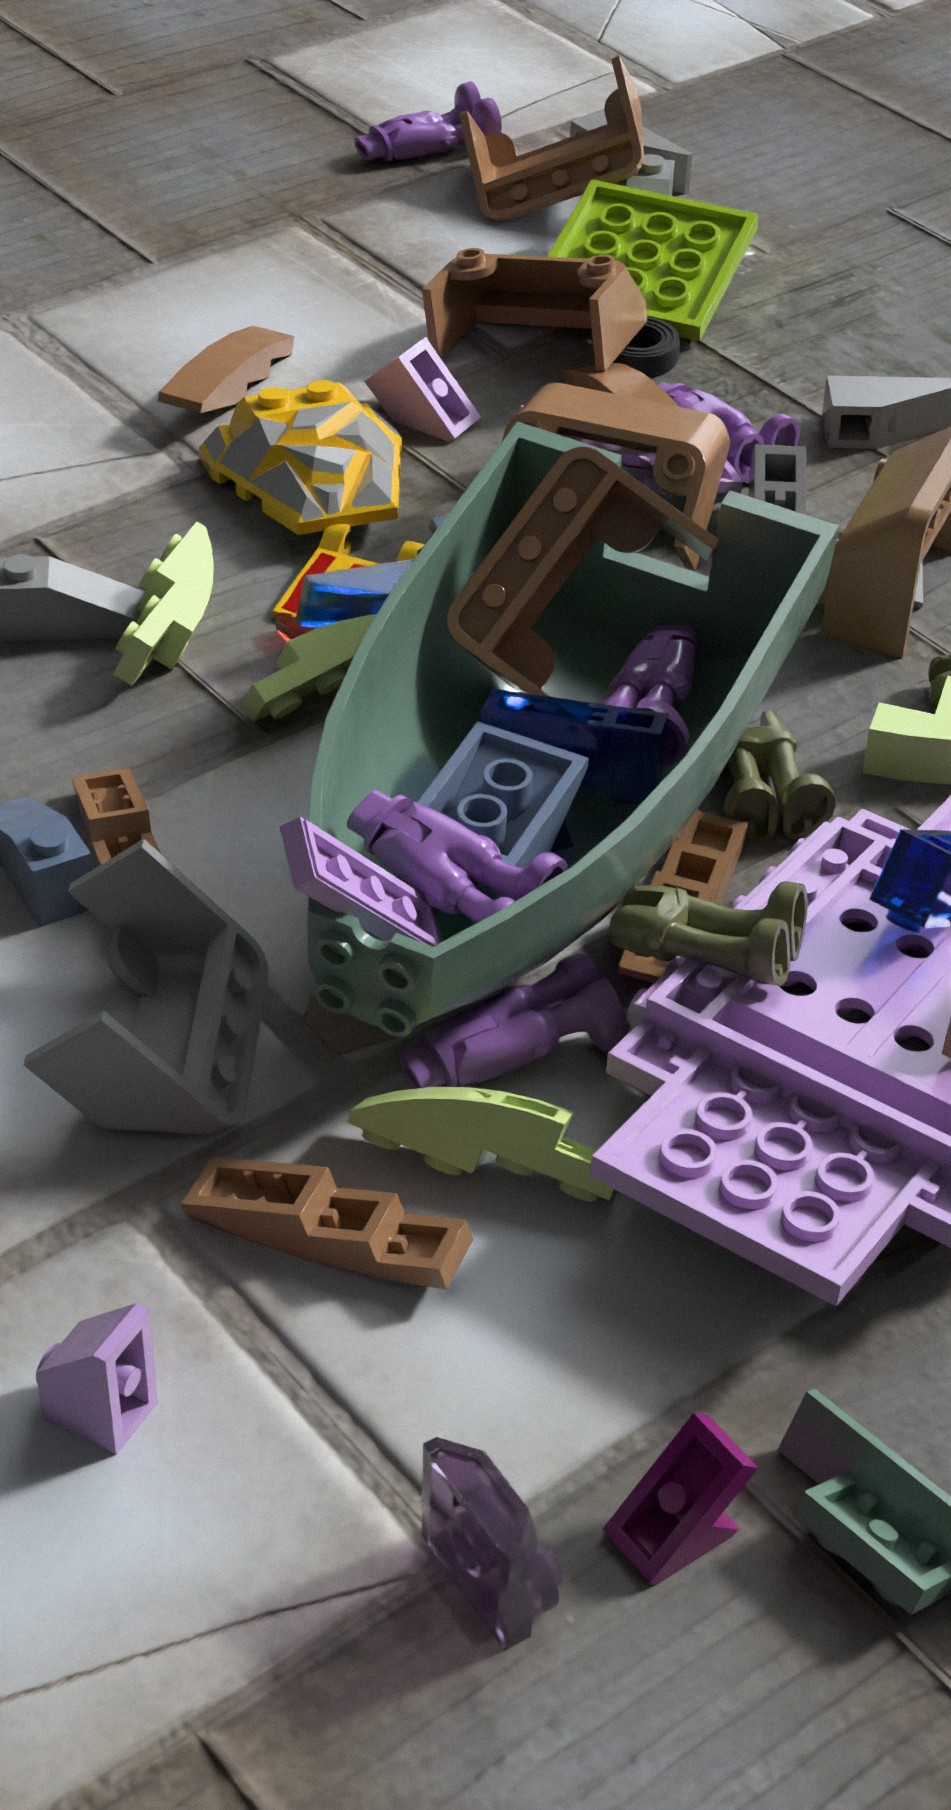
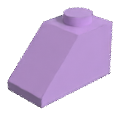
M426 337L365 380V383L392 421L447 442L455 439L481 418Z
M135 1303L79 1321L61 1344H53L45 1352L36 1372L43 1419L115 1455L120 1451L158 1403L150 1311L148 1308Z

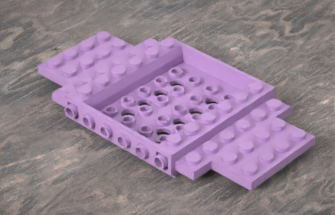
M951 796L916 831L865 809H861L850 821L838 816L831 823L825 821L807 839L800 838L793 846L789 856L777 868L774 866L769 867L762 876L759 885L747 896L740 895L733 902L731 908L743 910L763 909L767 905L771 892L780 882L788 881L805 885L808 908L802 946L797 960L790 961V970L786 982L780 986H791L797 982H802L812 988L814 991L812 994L807 996L791 995L783 991L779 986L757 983L745 975L691 957L679 956L670 961L663 976L649 989L642 988L637 992L629 1005L626 1015V1021L631 1025L630 1032L608 1052L606 1073L651 1097L592 1155L590 1177L834 1306L840 1303L903 1224L951 1248V1058L942 1054L951 1017ZM856 922L872 931L855 932L846 928L843 924ZM913 948L926 954V958H912L904 955L898 949ZM856 1008L867 1013L871 1019L866 1023L855 1024L843 1020L837 1013H847ZM912 1036H916L926 1041L930 1049L922 1052L909 1051L899 1046L896 1041L907 1040Z

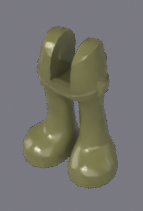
M773 710L762 712L760 726L746 728L725 765L732 773L734 785L731 786L725 796L726 818L748 823L747 840L752 842L771 840L776 831L778 808L773 792L761 780L759 773L771 776L778 802L781 826L788 839L797 840L812 834L832 817L836 807L835 796L826 780L818 774L806 773L801 776L799 775L794 756L797 750L796 739Z
M783 881L771 892L766 907L757 910H743L721 906L689 896L686 890L678 887L632 886L626 892L622 908L618 909L610 920L609 938L615 946L633 952L637 956L654 957L662 961H671L677 956L691 957L745 975L757 983L780 986L788 978L790 961H796L801 950L807 919V890L802 883Z

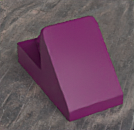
M693 1413L602 1530L650 1584H659L733 1537L739 1527L724 1511L758 1467L709 1415Z

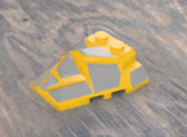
M317 380L310 382L304 388L286 390L279 387H270L259 391L257 395L244 396L237 403L230 424L217 426L199 447L200 460L211 479L219 484L225 483L227 480H233L236 482L237 496L245 501L252 499L251 493L262 499V510L265 514L298 535L325 531L326 526L333 524H349L351 527L398 519L402 437L388 418L368 403L360 404L351 392L339 382Z

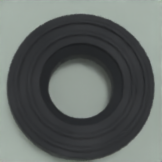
M647 317V322L613 363L625 364L644 373L647 377L664 374L670 371L677 363L680 348L678 332L670 324L662 320ZM628 345H643L647 346V348H634L629 347Z

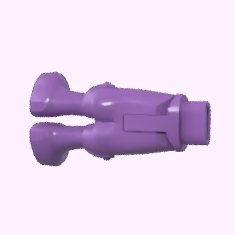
M470 81L457 87L454 95V109L442 115L429 110L400 115L379 125L371 126L369 134L356 137L354 143L357 152L367 161L379 157L383 161H392V159L406 160L431 153H446L457 145H465L460 113L468 111L484 136L493 133H501L502 120L500 111L493 98L481 99L477 86L474 82Z
M664 382L658 384L679 407L711 413L722 420L730 438L726 459L743 482L749 483V471L755 444L798 445L800 426L797 420L783 413L773 415L765 422L762 429L758 431L752 429L751 422L745 415L714 395L697 389L691 390L689 386L683 383L670 385Z
M658 626L653 633L644 636L629 655L625 664L609 685L610 698L600 702L587 716L580 736L581 746L593 761L607 766H613L622 762L631 746L633 730L641 752L649 761L654 764L667 766L681 760L687 750L690 735L684 720L674 708L683 703L692 689L691 683L699 652L696 640L697 632L692 626Z
M377 789L372 790L363 799L347 820V828L364 838V849L372 855H376L396 875L423 894L430 906L449 914L463 913L475 924L504 909L568 870V864L565 860L554 853L545 852L532 858L524 868L510 865L502 860L498 846L489 837L482 834L478 835L450 817L415 801L411 802L409 798L403 795L392 799ZM477 882L483 886L487 885L503 897L493 900L478 891L473 883Z
M578 952L560 960L552 973L533 985L510 986L446 1020L435 1030L431 1029L425 1032L420 1037L421 1045L399 1053L398 1060L404 1075L414 1089L439 1086L458 1087V1082L462 1087L499 1077L546 1056L558 1046L560 1037L572 1033L586 1032L596 1047L602 1052L608 1053L629 1033V1027L623 1007L611 983L607 978L598 980L594 962L588 955Z

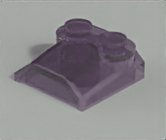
M439 1437L423 1443L421 1536L500 1646L506 1651L531 1637L533 1619L558 1605V1587L563 1584L564 1580L562 1569L552 1550L545 1543H538L536 1528L528 1507L485 1451Z

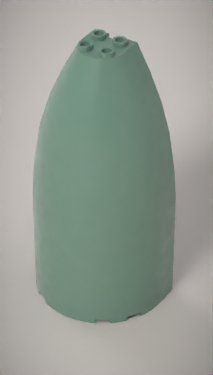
M517 421L393 587L363 636L326 716L311 777L308 821L396 877V874L383 864L376 855H372L364 849V838L347 828V820L350 814L375 789L392 799L403 795L409 798L411 802H418L478 721L589 758L588 768L549 852L565 860L568 864V870L476 924L463 913L449 914L434 907L443 942L434 947L395 933L391 940L384 941L363 929L359 924L358 918L343 912H335L306 895L308 960L312 975L317 982L314 995L318 1002L325 1009L333 1013L343 1014L347 1012L361 1021L380 1027L389 1035L405 1037L411 1033L415 1025L480 1000L544 965L611 913L625 897L629 888L635 886L668 850L715 785L818 603L830 572L838 525L729 490L720 507L716 538L719 539V542L713 553L709 577L636 552L621 553L612 549L597 538L530 628V630L549 644L554 655L555 663L552 676L542 690L585 721L590 712L600 702L610 698L608 688L611 681L619 673L629 655L644 636L653 633L658 626H692L697 632L696 640L699 648L691 683L692 689L683 703L674 708L684 720L690 735L687 750L681 760L667 766L654 764L649 761L641 752L633 730V740L624 760L613 766L601 765L593 761L585 753L581 746V733L577 737L508 686L453 639L447 625L448 610L452 602L562 454L575 447H590L599 451L621 467L622 455Z

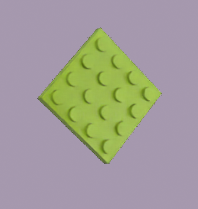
M591 179L547 257L589 259L596 255L613 256L615 261L625 265L645 298L647 317L656 318L670 324L678 332L680 338L700 341L758 229V214Z

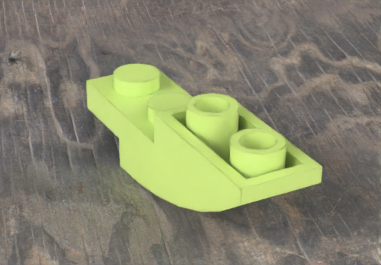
M199 522L194 524L184 538L178 534L173 536L160 560L157 558L153 560L139 586L147 590L137 608L142 613L137 623L134 621L130 623L116 646V650L122 653L123 656L113 675L133 686L153 659L173 670L204 614L213 584L214 563L207 529Z
M377 614L342 620L289 640L276 661L281 670L254 683L242 702L253 723L269 714L274 719L282 718L302 704L301 697L315 690L320 695H325L341 686L358 646Z
M426 1087L399 1090L366 1098L351 1110L347 1123L363 1129L362 1137L370 1143L391 1150H398L400 1145L425 1154L424 1162L427 1165L447 1174L461 1175L463 1170L473 1174L484 1161L488 1151L497 1155L495 1161L501 1167L520 1175L532 1176L535 1171L558 1179L560 1180L558 1187L563 1192L581 1200L594 1202L599 1196L610 1201L615 1192V1189L589 1176L592 1155L598 1149L565 1137L574 1111L538 1099L503 1091L470 1087Z

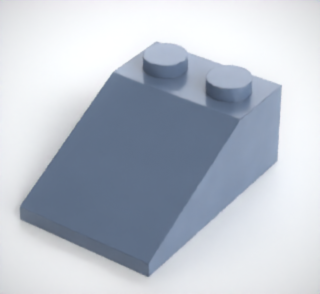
M477 721L417 803L450 817L478 835L482 834L489 837L498 846L504 862L518 868H524L535 856L543 852H550L588 768L589 758ZM396 875V878L406 883L403 879ZM477 882L473 883L478 891L493 900L503 897L487 885L483 886Z

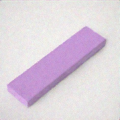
M302 817L279 826L294 888L335 912H343L358 918L359 924L363 929L384 941L391 940L394 934L398 933L432 947L443 942L434 907L428 904L423 894Z

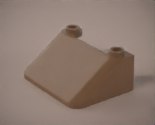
M620 55L611 58L618 89L614 90L605 102L604 112L607 124L518 156L517 148L509 136L503 133H493L484 136L468 111L459 114L479 207L488 220L498 223L505 222L582 195L591 179L614 184L632 177L640 170L644 160L641 104L637 87Z

